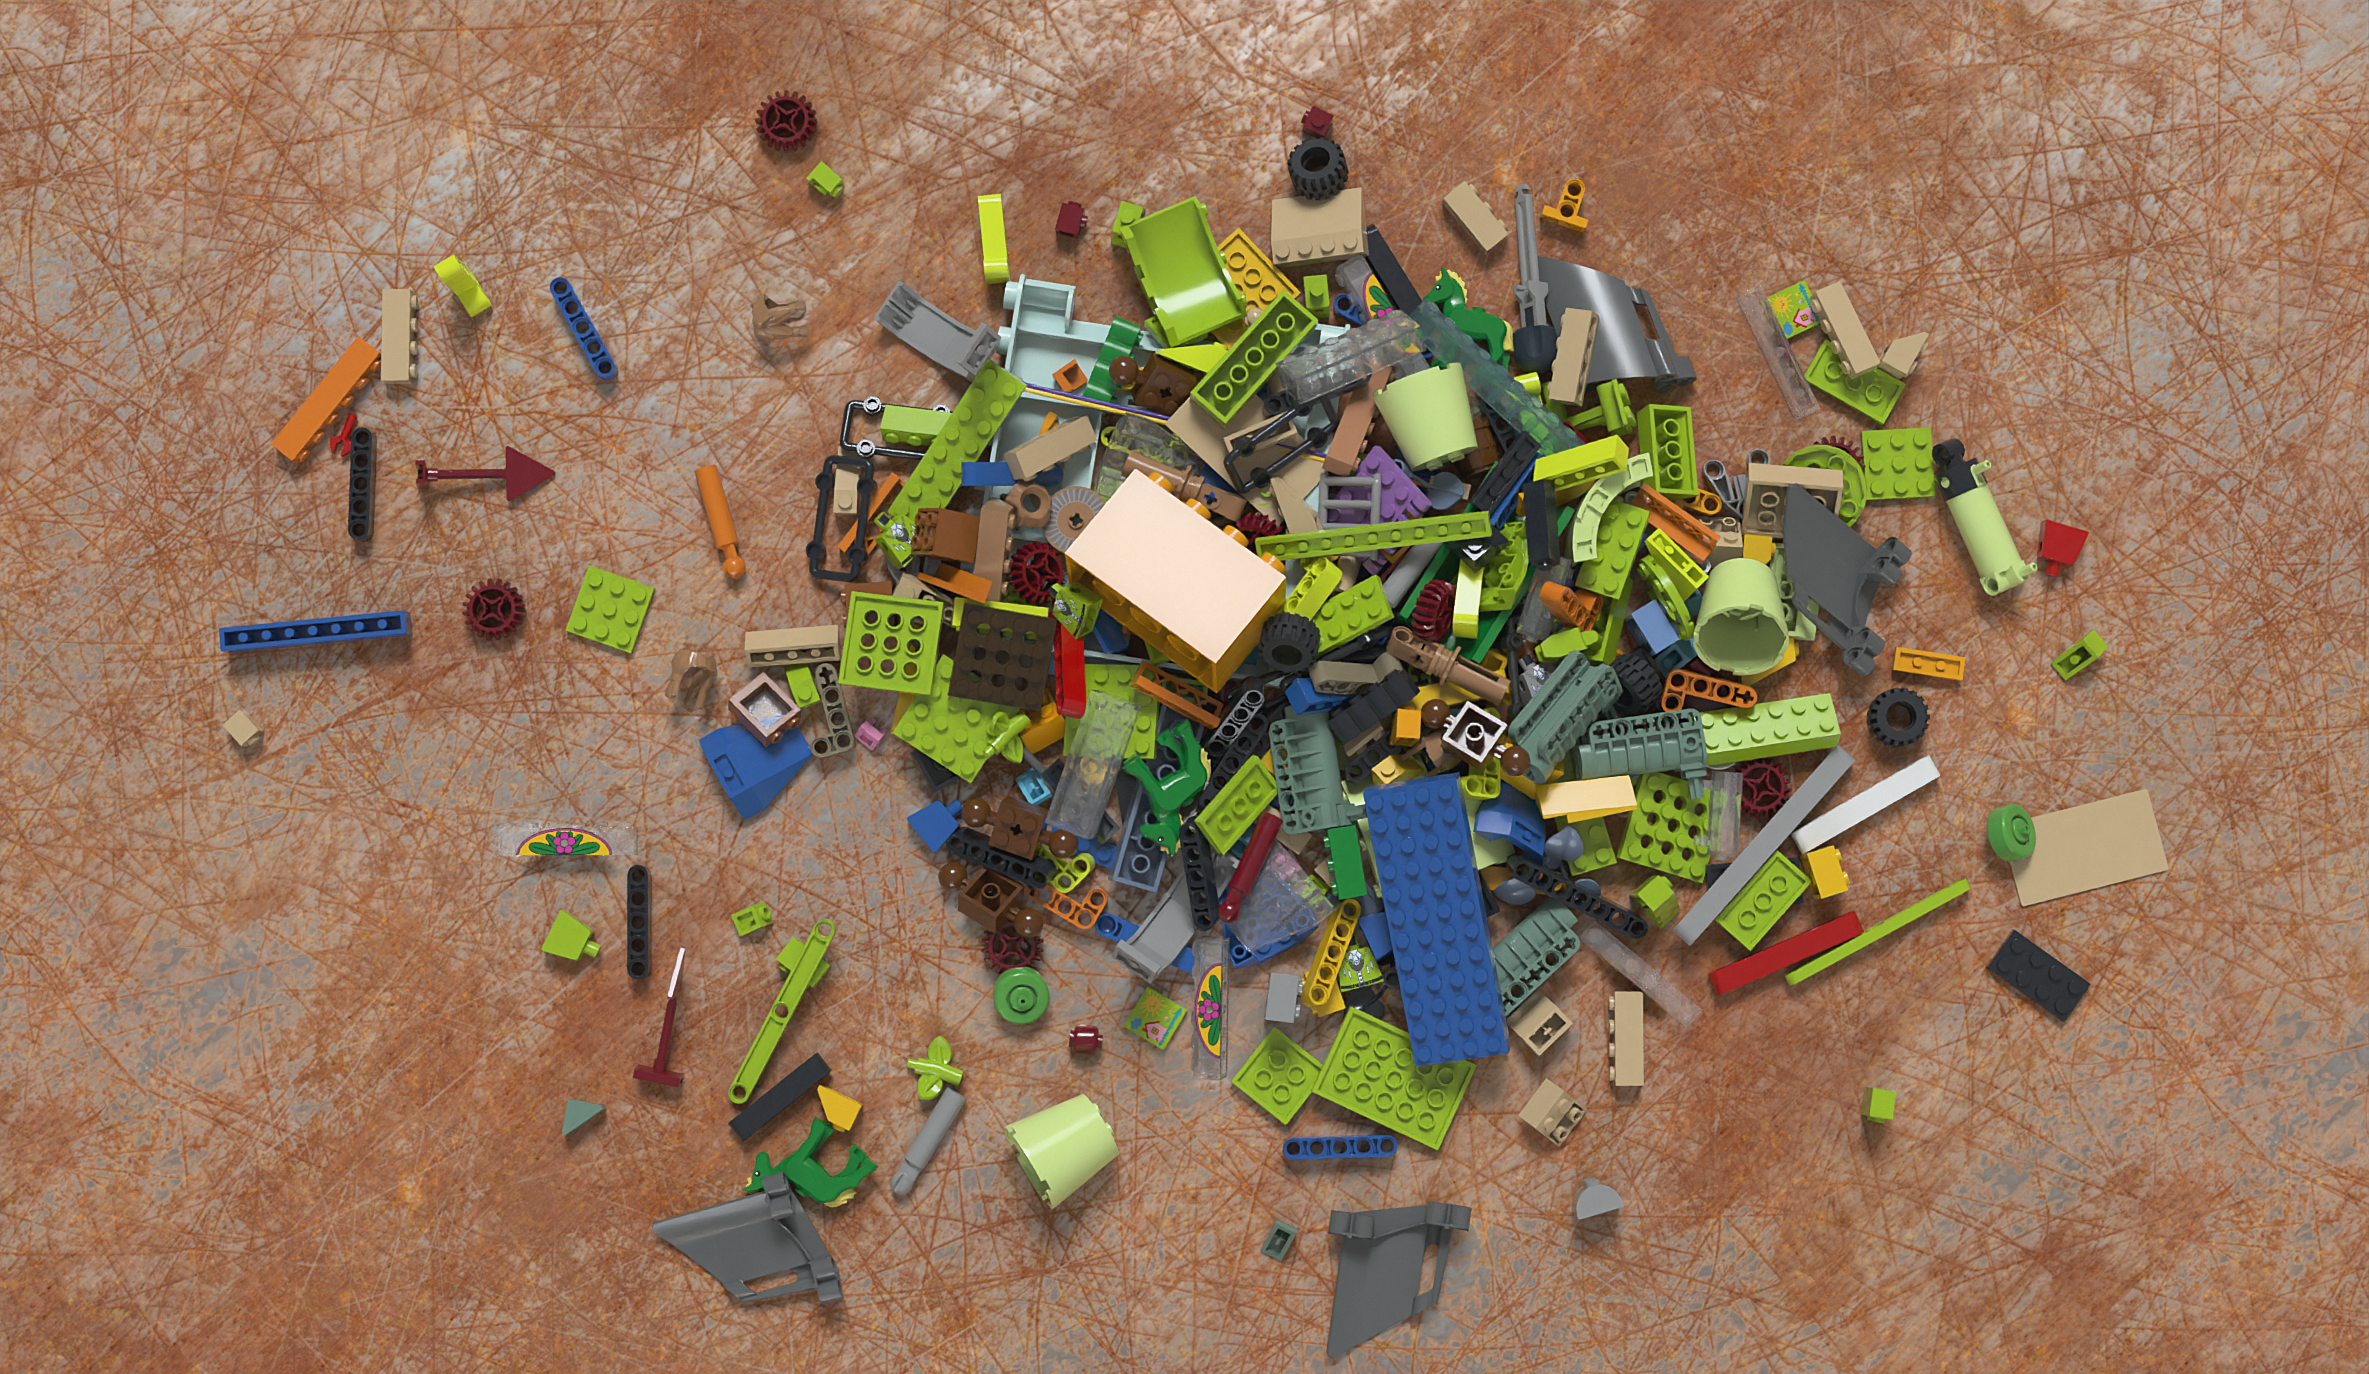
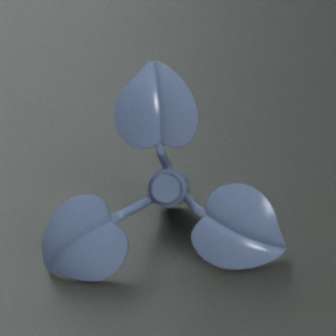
M1397 446V459L1393 461L1410 480L1414 479L1424 486L1431 488L1427 498L1431 501V506L1434 509L1446 510L1462 499L1464 486L1457 476L1449 472H1441L1435 476L1433 484H1430L1412 473L1400 448Z
M1570 824L1549 838L1544 845L1546 853L1544 865L1550 869H1557L1559 867L1562 875L1566 878L1568 876L1563 866V859L1574 861L1582 855L1584 850L1580 835ZM1541 874L1536 877V881L1539 880ZM1515 877L1504 881L1493 891L1495 896L1513 905L1526 904L1536 895L1533 887L1517 880ZM1580 879L1576 881V883L1601 895L1600 886L1594 880ZM1581 893L1577 894V895L1575 896L1574 900L1579 899L1580 896H1581Z

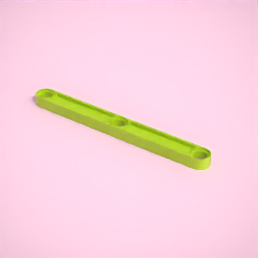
M1966 877L1871 927L1864 931V933L1847 940L1790 971L1784 977L1789 986H1792L1971 889V886Z
M822 919L817 922L729 1088V1098L734 1103L740 1104L747 1101L755 1089L836 934L837 928L832 920ZM825 923L831 927V934L829 936L820 934L819 927L821 924ZM779 1005H784L788 1008L789 1013L787 1017L782 1018L778 1016L776 1009ZM741 1086L745 1089L746 1095L744 1098L740 1099L735 1096V1087Z

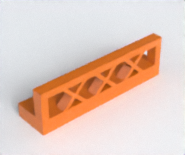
M893 472L870 502L866 528L870 524H875L872 520L876 515L880 514L879 510L882 506L892 505L894 502L893 491L898 485L904 487L906 484ZM891 496V501L886 502L888 498ZM858 519L838 545V548L845 554L855 544ZM865 533L864 542L869 556L877 546L875 542L876 537L867 538ZM873 540V542L868 547V541Z
M1643 483L1636 497L1629 504L1650 511L1651 515L1646 527L1653 532L1660 528L1687 556L1700 565L1703 564L1714 550L1721 537L1645 483Z
M941 562L935 577L919 572L917 579L981 603H985L992 585L990 580Z
M1141 661L1130 684L1131 687L1210 730L1218 727L1221 721L1218 716L1224 706L1223 703L1146 661ZM1145 668L1153 673L1155 682L1141 676ZM1168 680L1173 683L1175 693L1163 688L1161 682ZM1188 691L1193 694L1195 704L1183 699L1181 693ZM1208 702L1214 705L1216 708L1213 714L1203 710L1201 704Z

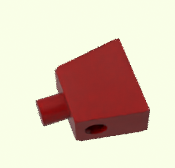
M2048 519L2042 521L2037 559L2048 562L2045 574L2051 577H2058L2061 566L2067 568L2073 566L2089 532Z

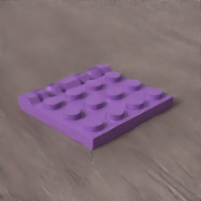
M1380 446L1373 447L1356 472L1351 476L1373 477V474H1381L1380 523L1411 520L1407 515L1408 511L1415 518L1420 519L1424 515L1423 512H1427L1432 505L1431 501ZM1343 486L1333 500L1371 501L1372 486ZM1328 509L1327 523L1370 524L1371 510ZM1385 548L1384 550L1393 554L1396 548ZM1379 549L1377 561H1372L1369 557H1358L1363 562V566L1373 575H1377L1382 569V565L1388 561Z

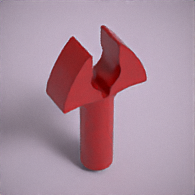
M350 413L339 436L333 437L330 435L332 453H336L337 446L342 442L344 448L340 456L344 457L351 452L349 437L357 420L355 414Z

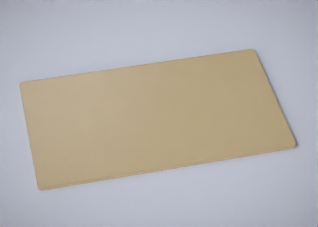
M1255 395L1224 429L1189 397L1165 425L1236 490L1223 464L1224 458L1228 454L1223 438L1263 422L1268 418L1264 416L1262 411L1264 402ZM1297 433V436L1278 444L1297 447L1306 440ZM1273 445L1249 457L1237 460L1233 464L1243 484L1251 480L1250 474L1254 468L1262 467L1266 469L1287 454L1274 448L1289 451L1291 449ZM1299 456L1272 475L1271 479L1280 477L1304 499L1319 483L1320 474H1327L1329 471L1322 469L1323 462ZM1269 486L1262 489L1264 494L1271 493ZM1255 487L1248 493L1241 494L1263 516L1268 514L1269 521L1276 519L1277 527L1284 521L1278 512L1280 505L1277 497L1274 498L1273 495L1267 498L1263 497L1258 487ZM1266 502H1269V503H1268L1267 505H1265V506H1260V505H1259V504H1264V503H1266Z
M2147 789L2032 817L2036 832L2034 851L2027 858L2010 862L2021 906L2169 869Z

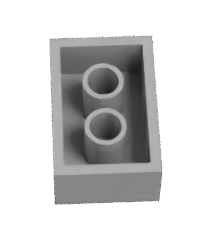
M1269 973L1264 1014L1265 1020L1294 1023V1018L1299 1019L1300 1004H1296L1297 995L1302 994L1303 981L1299 980L1298 975Z

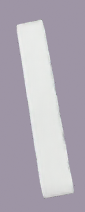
M1927 755L1800 827L1790 835L1801 854H1804L1939 777L1940 773L1930 756Z

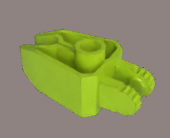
M1567 627L1559 630L1557 634L1551 635L1534 650L1539 662L1551 665L1562 662L1573 650L1584 653L1592 644L1598 641L1599 637L1593 630L1581 632L1578 627L1574 629Z

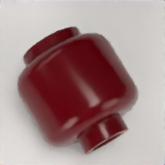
M1078 1024L1075 1026V1029H1071L1069 1047H1072L1075 1054L1092 1056L1096 1053L1097 1048L1102 1049L1103 1035L1099 1034L1097 1026Z

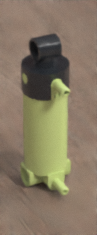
M1952 438L1936 444L1932 449L1933 460L1939 466L1944 467V472L1933 477L1955 520L1981 578L1979 580L1985 592L1994 596L2027 581L2029 574L2037 571V565L2035 563L2025 565L2024 560L2021 559L1989 489L1984 471L1991 468V463L1988 460L1979 463L1977 457L1968 461L1963 460L1965 454L1964 445L1959 439Z

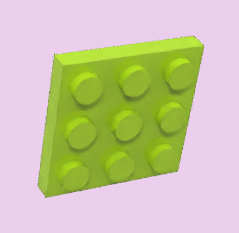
M1931 427L1860 432L1861 451L1864 456L1862 464L1866 465L1863 469L1867 482L1866 501L1936 496L1935 479L1933 477L1934 463Z
M589 565L566 631L632 654L655 588Z
M1274 1026L1231 1082L1286 1125L1312 1093L1311 1089L1323 1064Z

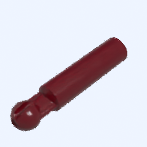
M1262 811L1228 885L1230 887L1229 893L1225 901L1218 907V916L1225 923H1233L1240 917V908L1246 896L1250 895L1281 828L1283 820L1271 813Z

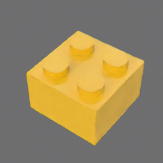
M1834 845L1799 855L1806 876L1812 880L1809 886L1813 899H1822L1848 891L1849 878L1845 871L1842 872L1840 866L1842 857L1840 851L1835 849Z

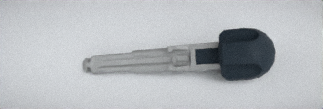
M1522 183L1515 190V193H1518L1517 198H1515L1521 285L1513 286L1514 296L1520 303L1522 328L1515 330L1513 333V346L1517 365L1523 371L1542 374L1552 368V363L1556 359L1558 351L1556 348L1557 334L1552 326H1546L1544 298L1548 293V283L1539 280L1532 194H1528L1531 188L1527 184Z

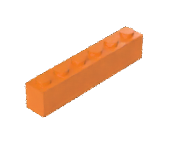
M358 336L273 440L271 445L291 461L297 464L300 461L303 462L309 456V449L314 443L317 444L323 439L326 428L329 425L332 426L338 420L339 412L343 407L347 408L354 400L353 395L356 391L365 387L368 383L369 375L381 367V353Z

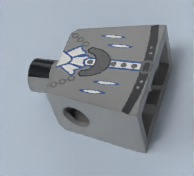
M1530 654L1518 660L1524 671L1519 676L1520 697L1524 705L1528 704L1556 670L1553 664L1541 663L1536 665Z

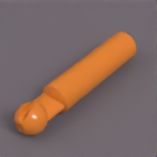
M717 465L701 467L694 472L716 547L723 550L726 559L723 564V571L730 578H739L744 574L746 564L736 552L735 546L739 543Z

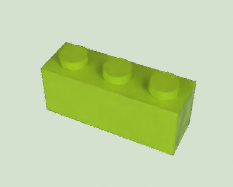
M885 405L880 426L882 439L890 443L901 442L909 443L913 446H931L952 413Z

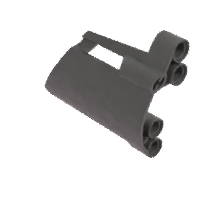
M1538 256L1539 280L1548 283V293L1544 301L1558 337H1560L1562 330L1561 317L1565 314L1566 308L1589 310L1599 315L1585 392L1594 391L1597 389V386L1602 385L1603 381L1614 379L1651 378L1656 393L1666 392L1676 385L1685 386L1697 380L1690 357H1677L1648 291L1641 288H1631L1625 284L1624 280L1591 268ZM1633 303L1647 306L1659 339L1645 337Z
M1792 484L1788 486L1786 493L1783 537L1787 580L1795 588L1794 595L1791 597L1793 605L1844 651V663L1858 675L1864 677L1875 666L1873 657L1879 655L1885 647V641L1870 628L1865 627L1872 600L1880 582L1891 586L1898 581L1901 576L1899 567L1909 561L1912 551L1893 536L1886 539L1877 549L1874 548L1799 484ZM1809 598L1831 615L1830 627L1807 609Z
M784 1172L760 1178L763 1181L765 1190L763 1192L653 1222L651 1231L700 1264L721 1281L729 1292L745 1303L817 1289L821 1302L820 1306L843 1300L844 1298L839 1268L833 1257L829 1254L808 1214L793 1193ZM787 1269L794 1271L798 1276V1279L793 1283L760 1292H754L743 1283V1281Z
M1428 1201L1427 1205L1361 1212L1331 1210L1328 1234L1343 1235L1326 1354L1334 1359L1370 1337L1438 1302L1453 1229L1469 1232L1471 1207ZM1436 1244L1438 1245V1256L1433 1288L1418 1296L1424 1250L1429 1245Z

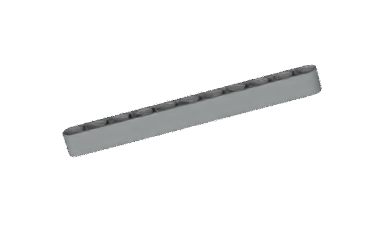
M1839 745L1835 747L1672 931L1691 946L1853 764L1855 759Z

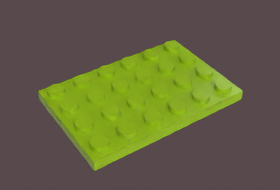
M1350 1006L1311 1092L1438 1150L1477 1065L1467 1060H1459L1415 1067L1409 1033Z

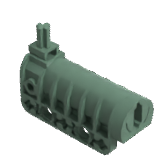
M1576 650L1571 651L1508 729V736L1512 745L1524 748L1530 755V767L1523 776L1539 784L1545 783L1553 773L1557 763L1561 762L1565 758L1566 752L1575 746L1579 736L1584 735L1588 725L1597 719L1599 712H1602L1605 720H1608L1610 717L1613 719L1616 717L1613 704L1622 694L1623 689L1613 667L1607 664H1601L1598 667L1590 666L1585 655Z
M1288 706L1285 707L1286 719L1275 721L1270 725L1269 738L1281 819L1283 820L1282 826L1287 834L1323 833L1328 829L1357 825V820L1367 818L1365 804L1355 806V803L1350 804L1349 800H1344L1334 731L1327 723L1332 718L1330 715L1331 710L1296 715L1293 707ZM1282 729L1283 733L1279 735L1277 730ZM1283 748L1287 751V759L1285 761L1282 760L1281 754ZM1289 775V779L1285 781V776ZM1290 794L1294 797V804L1292 807L1289 806L1288 796ZM1296 821V826L1291 827L1292 822Z
M1695 709L1595 722L1588 725L1584 735L1579 736L1581 746L1570 749L1572 767L1577 781L1675 770V772L1681 771V779L1688 780L1690 799L1704 797L1701 776H1707L1705 768L1707 767V751L1702 718ZM1667 716L1670 717V721H1673V725H1671V728ZM1682 718L1687 720V722L1680 723L1679 725L1678 719ZM1655 719H1656V726H1657V729H1658L1659 731H1656V730H1655L1656 727H1653V722H1655ZM1661 720H1663L1665 723L1664 728L1661 725ZM1622 723H1624L1625 727H1627V732L1625 735ZM1647 723V729H1635L1633 731V725H1645ZM1609 726H1610V732H1611V735L1613 736V738L1610 737V733L1607 732L1608 729H1609ZM1616 726L1619 728V735L1615 731ZM1602 730V735H1593V732Z
M1550 896L1493 947L1501 995L1504 994L1507 999L1512 1001V1003H1507V1001L1503 1003L1505 1016L1513 1011L1580 947L1578 936L1570 929L1578 919L1562 902ZM1564 939H1571L1569 943L1571 947H1565L1560 952L1554 948H1562L1565 945ZM1548 953H1552L1555 956V962L1551 966L1545 961ZM1540 967L1546 969V971L1539 970L1535 974V976L1537 977L1536 980L1529 979L1526 983L1520 981V978L1522 980H1527L1531 976V974L1529 973L1530 970L1536 971ZM1515 984L1521 988V993L1517 997H1513L1511 994V988Z

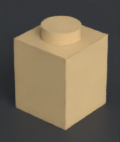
M244 710L237 711L223 724V727L241 746L245 747L255 745L261 739L259 735L264 732Z

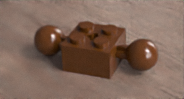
M1155 353L1151 354L1143 370L1138 369V365L1133 358L1124 355L1113 359L1109 366L1110 378L1116 384L1129 385L1133 382L1135 383L1131 389L1135 404L1169 417L1190 397V392L1197 384L1193 369Z
M1440 699L1428 700L1422 706L1421 720L1427 727L1431 729L1445 727L1448 729L1442 737L1443 749L1481 772L1485 770L1493 757L1500 760L1501 768L1510 776H1521L1529 769L1531 759L1529 753L1524 748L1519 746L1506 748L1502 745L1508 736V724L1467 701L1455 718L1451 715L1449 706Z
M1007 796L1001 801L998 813L991 811L989 804L981 798L969 799L962 807L961 815L968 826L979 828L986 824L994 826L988 845L1033 860L1039 855L1042 844L1047 845L1050 852L1060 859L1071 857L1078 848V839L1072 831L1068 829H1058L1054 832L1047 831L1052 813L1051 810L1012 796Z
M957 862L947 863L940 869L938 880L945 890L950 892L962 890L958 894V911L996 934L1008 919L1014 922L1015 931L1024 938L1036 937L1042 931L1044 922L1037 910L1032 908L1018 909L1023 903L1024 887L1009 877L983 867L970 880L965 867Z

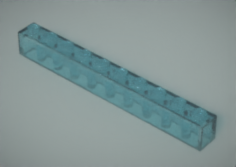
M1425 299L1404 321L1402 326L1445 365L1461 363L1465 383L1519 433L1526 430L1541 445L1539 451L1545 457L1585 445L1572 429L1567 428L1559 421L1557 415L1547 410L1537 397L1532 396L1525 389L1522 383L1511 377L1503 366L1498 365L1490 357L1487 351L1481 349L1468 334L1463 333L1456 326L1452 319L1447 318L1439 311L1437 305Z

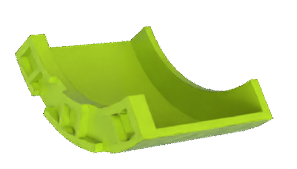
M1196 196L1119 227L1126 250L1131 255L1135 265L1133 268L1154 316L1158 317L1160 329L1171 348L1247 316L1245 306L1248 303L1243 292L1239 294L1225 266L1227 263L1225 254L1222 250H1218L1206 216H1209L1204 202L1200 204Z

